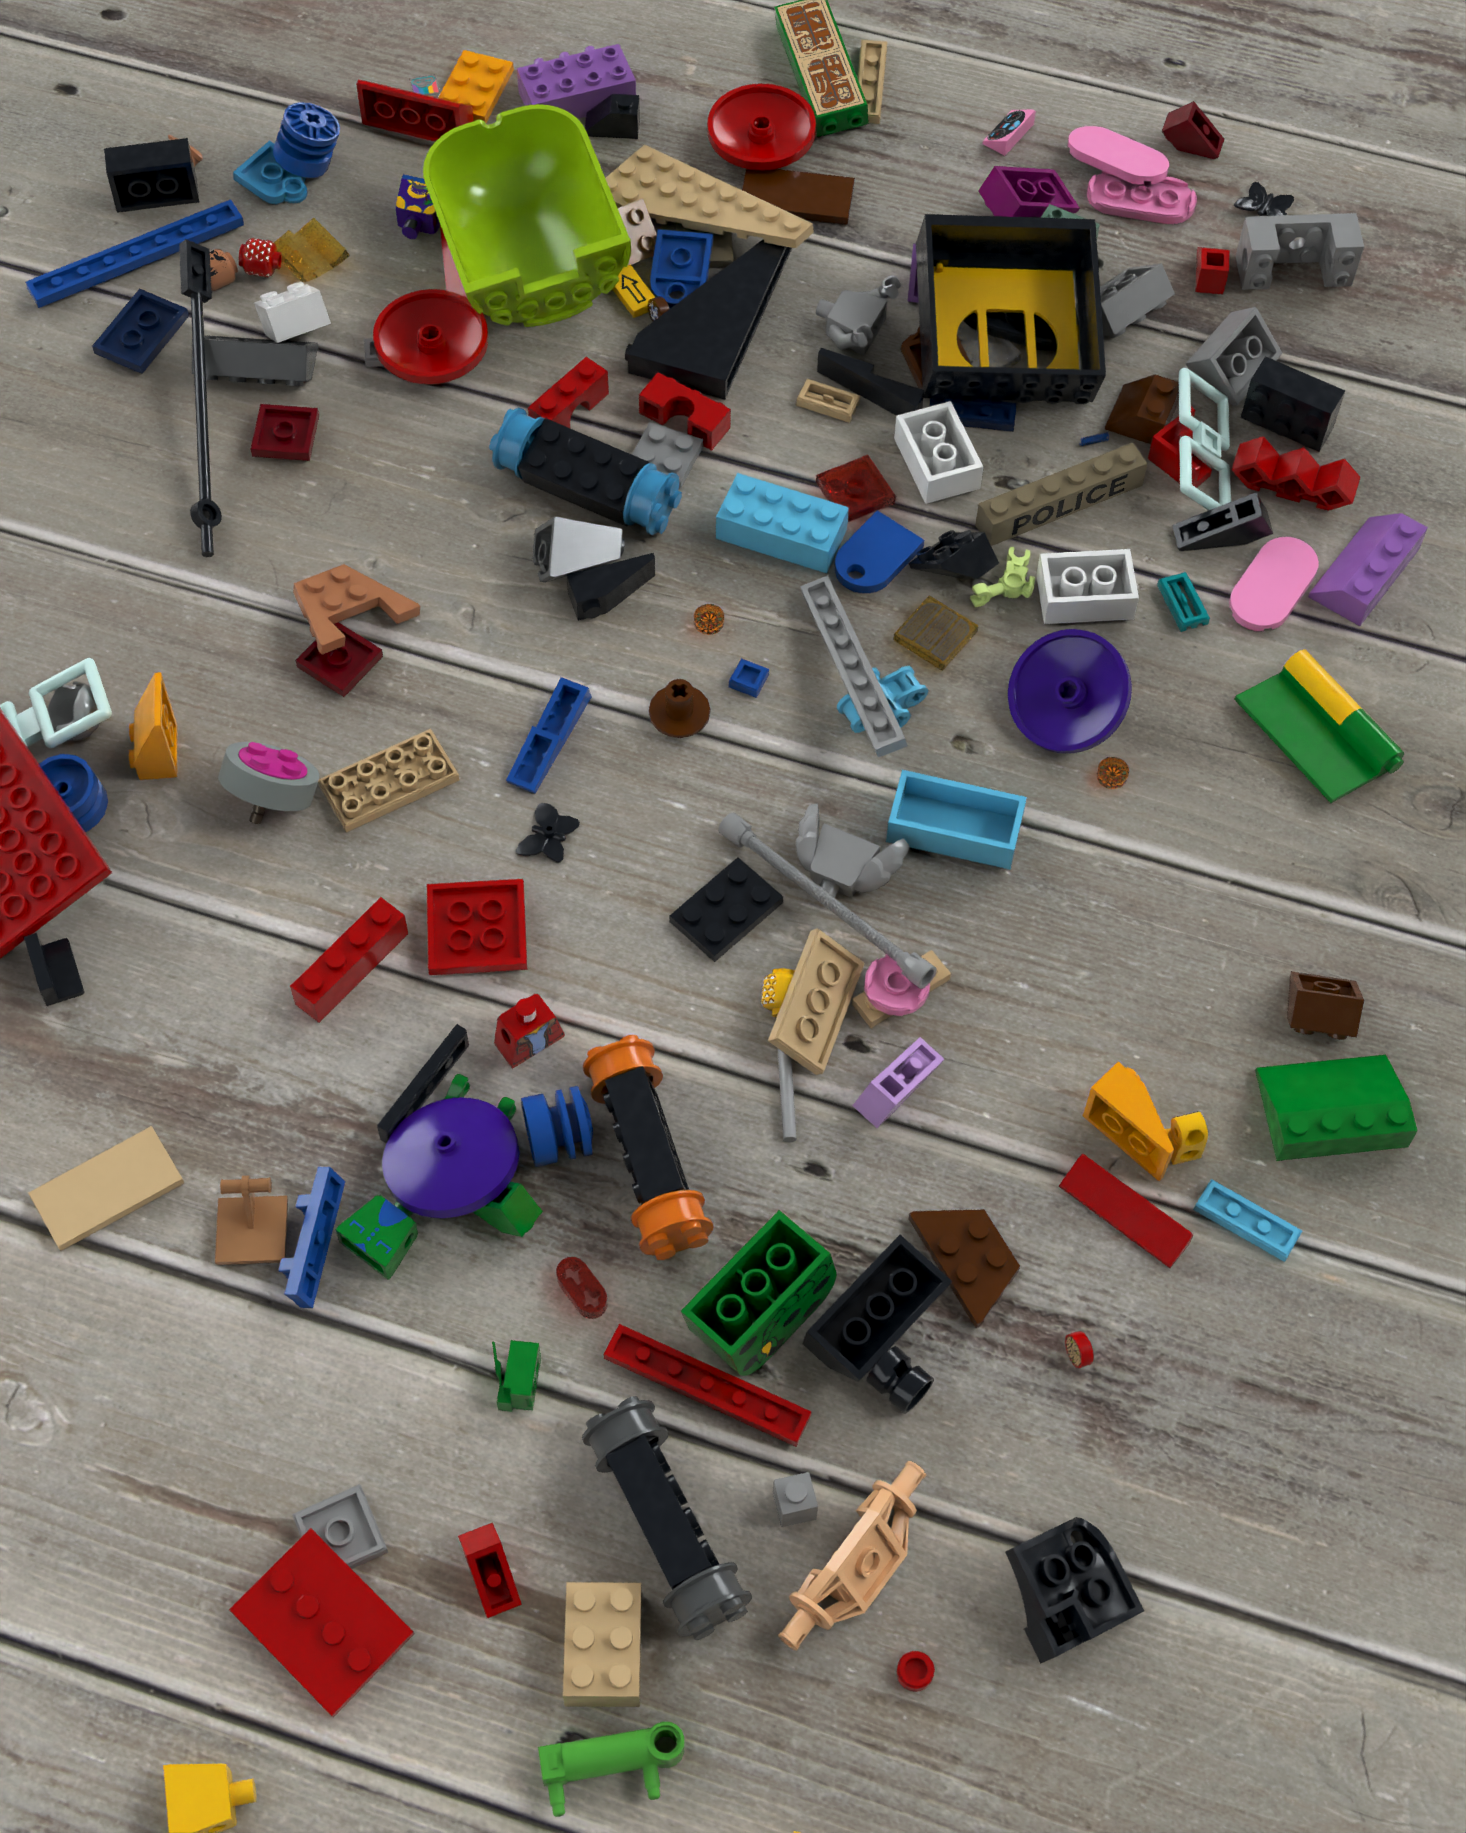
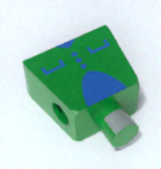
M381 1195L375 1196L335 1229L339 1243L388 1280L393 1276L418 1235L416 1222L410 1218L413 1212L404 1208L397 1201L393 1205Z

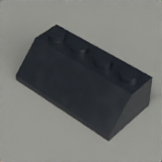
M899 1235L810 1327L802 1344L828 1368L859 1382L948 1288L952 1280L902 1235Z

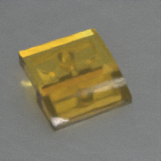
M312 218L295 234L288 230L274 242L277 252L282 253V263L303 283L330 271L350 256L347 250L315 218Z

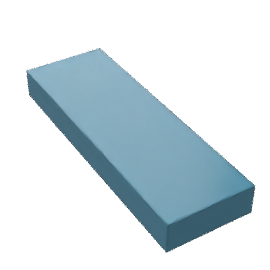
M1212 1179L1193 1209L1284 1262L1302 1233L1301 1229Z

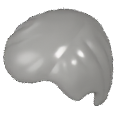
M75 681L73 685L76 686L63 685L55 690L47 708L54 732L98 710L90 685ZM99 724L69 740H82L89 737L98 728Z

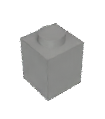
M809 1472L774 1480L773 1496L781 1527L817 1519L818 1504Z

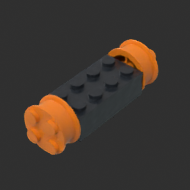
M628 1035L620 1039V1041L606 1046L595 1047L588 1051V1058L583 1063V1071L593 1082L591 1088L592 1099L598 1103L606 1104L609 1113H612L616 1123H613V1128L619 1143H622L625 1151L622 1156L628 1172L632 1174L635 1181L632 1187L639 1204L641 1203V1206L632 1213L631 1221L641 1232L640 1250L644 1254L656 1256L657 1260H665L673 1257L676 1252L688 1248H698L707 1244L709 1241L708 1236L712 1233L714 1226L712 1221L704 1215L702 1207L705 1199L703 1194L695 1190H689L655 1089L662 1081L663 1074L661 1069L653 1063L652 1058L655 1053L653 1044L647 1040L639 1039L637 1035Z

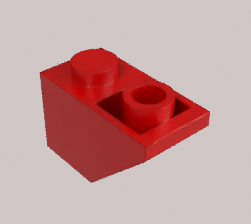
M1197 247L1195 292L1224 294L1229 274L1230 250Z

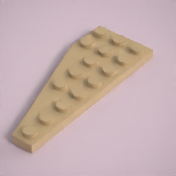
M645 144L605 178L617 208L643 199L650 218H655L656 223L666 225L668 221L682 223L683 228L720 235H724L725 231L737 233V238L748 239L749 236L763 238L765 243L797 248L814 233L813 223Z

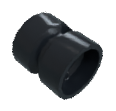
M894 1346L875 1364L866 1381L881 1394L889 1393V1401L902 1413L906 1414L925 1396L932 1386L934 1378L920 1366L912 1367L911 1358L897 1346Z

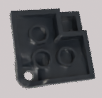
M1075 1517L1005 1552L1017 1579L1027 1619V1627L1024 1628V1631L1040 1664L1144 1612L1112 1546L1097 1527L1082 1518ZM1071 1536L1074 1538L1075 1543L1072 1542Z

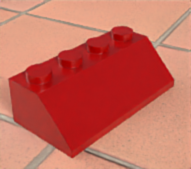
M358 80L356 83L361 119L364 125L436 142L448 131L474 121L473 108L470 105L370 81Z

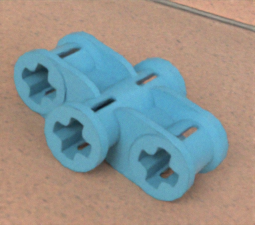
M911 666L901 667L882 679L880 678L879 670L872 668L900 728L903 727L911 717L907 709L923 701L928 694V688L918 682ZM849 694L845 695L838 702L837 710L848 718L853 732L860 733L865 731Z

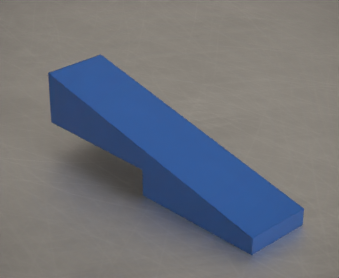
M560 677L537 726H532L506 779L507 783L536 794L592 698L588 687Z

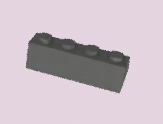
M204 335L206 380H218V376H229L230 382H246L247 378H258L257 383L275 384L276 379L286 380V385L303 386V381L312 379L318 343L285 340L277 343L270 339ZM192 338V374H194L193 338Z

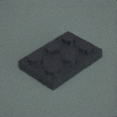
M737 857L669 915V922L710 959L716 962L783 903V896Z

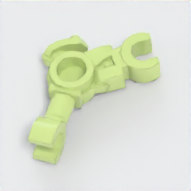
M1010 547L1007 554L1006 569L1004 570L1003 577L999 578L998 583L987 586L985 583H978L972 586V590L976 594L970 596L973 605L981 607L989 602L992 597L1001 594L1008 598H1018L1021 594L1029 598L1033 593L1035 585L1034 576H1029L1028 582L1025 580L1028 572L1026 566L1029 563L1030 550L1026 549L1023 557H1017L1014 555V547Z

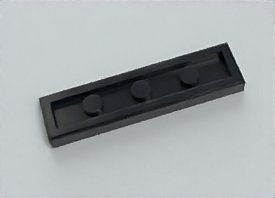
M458 1024L455 1025L378 1123L377 1128L380 1140L387 1144L397 1126L410 1114L422 1107L469 1047L467 1030Z

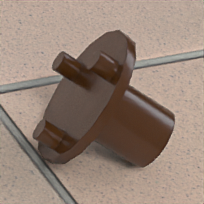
M676 679L669 682L665 688L655 694L649 706V716L654 727L662 734L675 738L689 737L700 732L708 723L711 712L705 695L700 690L692 687L684 679Z

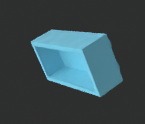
M737 473L716 516V539L827 574L847 531L849 507Z
M902 770L888 821L886 842L895 843L904 838L911 848L1010 870L1027 797Z

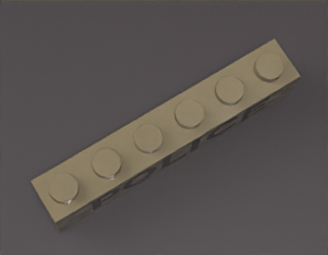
M1130 443L979 503L975 526L979 532H985L991 546L1143 486L1148 463L1136 446Z

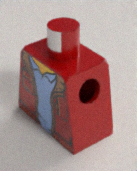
M537 993L528 998L520 999L514 1007L505 1011L497 1018L494 1045L513 1069L565 1037V1033L556 1016Z

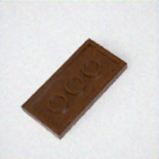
M746 169L742 191L804 220L848 225L855 178L782 169Z

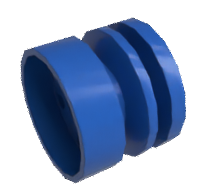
M298 102L289 105L284 111L280 131L274 144L273 155L276 162L283 169L297 176L305 178L322 176L329 168L333 149L340 134L338 120L328 110L312 103Z
M578 1086L569 1087L571 1103L567 1104L565 1103L562 1090H556L555 1106L553 1107L548 1106L543 1093L521 1098L526 1132L535 1167L557 1163L558 1147L560 1146L565 1147L567 1155L571 1160L576 1159L574 1143L578 1142L584 1157L593 1155L592 1139L594 1135L588 1105L583 1099Z

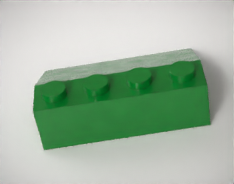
M1386 1054L1257 1067L1255 1069L1276 1161L1407 1148L1418 1131L1410 1100Z

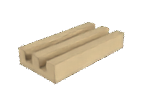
M807 379L797 397L796 406L850 423L852 414H855L856 406L860 403L861 396Z

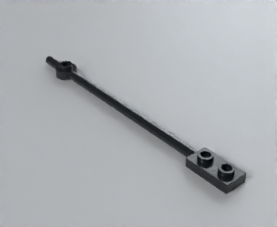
M185 239L179 244L181 294L191 298L199 501L192 505L190 515L194 524L201 529L202 556L212 557L214 555L213 528L220 524L222 514L218 505L211 500L203 319V303L212 299L210 249Z

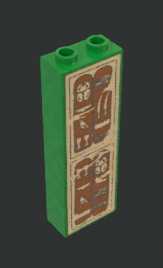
M798 0L775 6L776 27L802 97L814 111L816 136L821 137L869 124L868 105L828 0Z

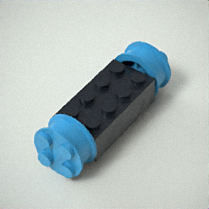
M522 408L509 409L506 412L498 434L496 433L490 441L489 449L493 451L492 461L495 468L499 470L505 468L513 470L518 478L523 479L524 483L626 527L635 523L646 527V531L650 535L662 534L665 531L672 509L677 508L682 498V492L678 491L679 476L676 473L664 474L657 471L656 465L547 418L538 417L534 419L527 416L526 411Z

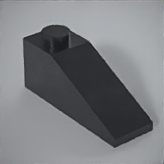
M1257 492L1172 525L1179 551L1246 545L1273 534L1268 511Z
M654 553L567 574L568 595L577 620L593 619L608 613L655 576Z

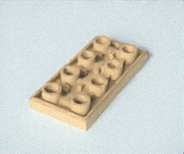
M429 729L319 779L318 783L347 833L459 781V774L436 736Z

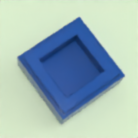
M741 658L729 680V688L757 698L769 676V669Z

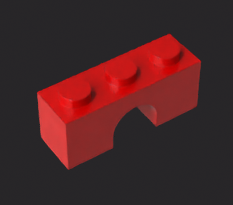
M585 357L528 407V416L534 419L538 417L547 418L570 428L571 415L579 404L590 411L609 394L608 371L588 357Z
M659 372L639 394V414L662 426L674 416L683 415L689 417L687 419V434L703 439V447L711 451L731 428L730 408Z

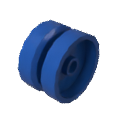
M59 754L48 757L39 763L85 833L95 827L105 815L108 797L106 789L87 762L76 755Z

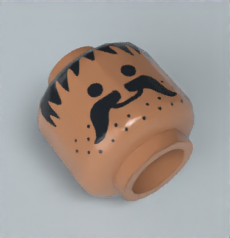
M221 249L211 251L212 291H216L235 281V273L238 272V268L229 252H223Z

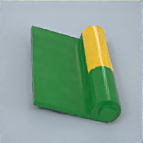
M1306 649L1300 650L1291 656L1280 673L1236 695L1234 698L1242 709L1330 803L1335 802L1387 772L1389 774L1394 773L1404 763L1402 760L1404 752Z

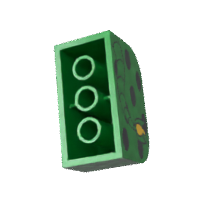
M778 1210L681 1310V1314L689 1330L739 1375H749L765 1364L826 1299L837 1277L831 1253Z

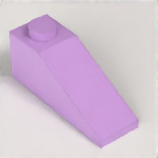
M919 1037L870 1082L852 1106L878 1128L943 1062L944 1058Z

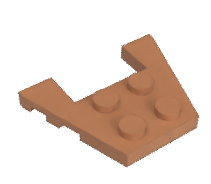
M345 564L294 583L293 593L304 618H307L310 624V632L312 637L316 638L317 648L321 654L345 646V635L334 625L335 623L377 606L397 624L420 615V605Z

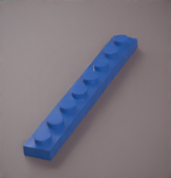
M230 199L28 280L25 283L30 295L38 308L179 252V244L185 239L199 244L244 225L243 217Z

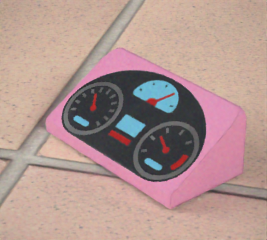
M1032 109L1011 110L984 139L983 145L1005 156L1034 125L1036 111Z

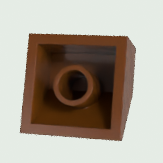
M1155 374L1124 384L1105 425V430L1151 444L1153 436L1168 425L1173 417L1179 401V382Z
M1291 971L1287 1012L1290 1028H1294V1031L1306 1035H1312L1314 1031L1327 1033L1329 1037L1339 1040H1345L1347 1036L1357 1038L1364 998L1357 982Z

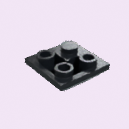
M951 530L939 536V542L935 545L918 551L916 554L917 558L908 563L910 568L960 579H979L998 565L999 561L985 532H971V530L955 532Z

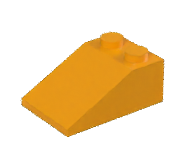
M161 672L154 673L134 710V723L129 724L130 740L134 742V749L129 750L130 768L136 769L139 780L177 777V722Z
M1117 1062L1091 1087L1083 1117L1156 1180L1160 1181L1165 1175L1174 1148L1145 1084L1133 1069L1126 1068L1120 1062Z

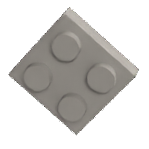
M649 422L632 455L656 465L657 471L664 474L676 473L679 476V489H681L703 448V439Z

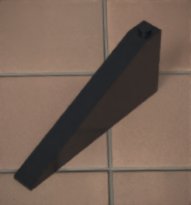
M761 240L637 333L633 344L629 343L625 351V360L628 361V373L652 380L659 372L675 379L678 383L692 390L725 400L792 248L765 243L764 240Z

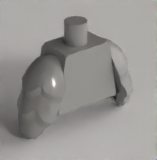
M818 803L811 804L806 809L804 817L799 821V836L796 839V851L800 863L805 870L810 872L811 880L819 884L833 898H835L837 892L853 897L857 891L866 893L884 886L889 882L891 875L903 865V859L910 847L903 838L880 852L879 845L825 823L819 836Z

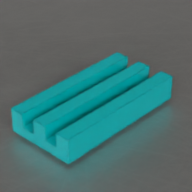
M1186 572L1158 579L1157 587L1180 632L1186 631L1189 626L1193 629L1197 628L1200 623L1203 626L1209 624L1210 617ZM1180 581L1181 585L1183 586L1197 616L1193 615L1187 603L1188 601L1184 593H1182L1177 582Z

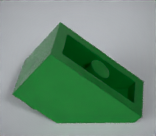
M510 1181L498 1197L473 1213L501 1233L523 1237L525 1233L531 1230L534 1222L543 1211L521 1183Z

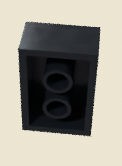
M188 138L104 148L106 173L117 213L200 202L197 177Z
M1265 356L1251 378L1240 418L1320 452L1334 428L1346 390Z

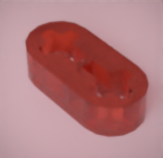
M567 1257L563 1259L556 1268L557 1282L563 1292L583 1317L596 1319L602 1316L608 1307L607 1294L603 1286L580 1258ZM570 1268L573 1272L579 1270V1285H577L572 1277L565 1279L567 1269ZM587 1291L592 1298L599 1296L598 1306L594 1307L592 1304L585 1306L586 1298L583 1292Z

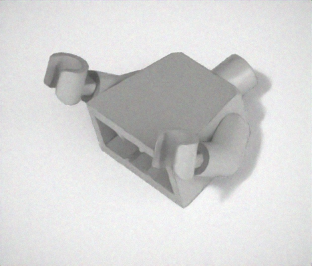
M891 275L882 282V286L871 291L853 292L844 290L835 303L821 299L816 308V315L827 319L826 335L831 338L839 349L849 348L864 356L886 319L888 296L891 299L897 298L899 294L898 288L901 287V283L895 275Z

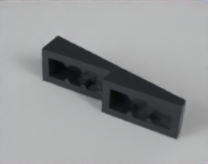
M820 348L818 352V373L896 416L923 408L924 390L875 375L874 364Z

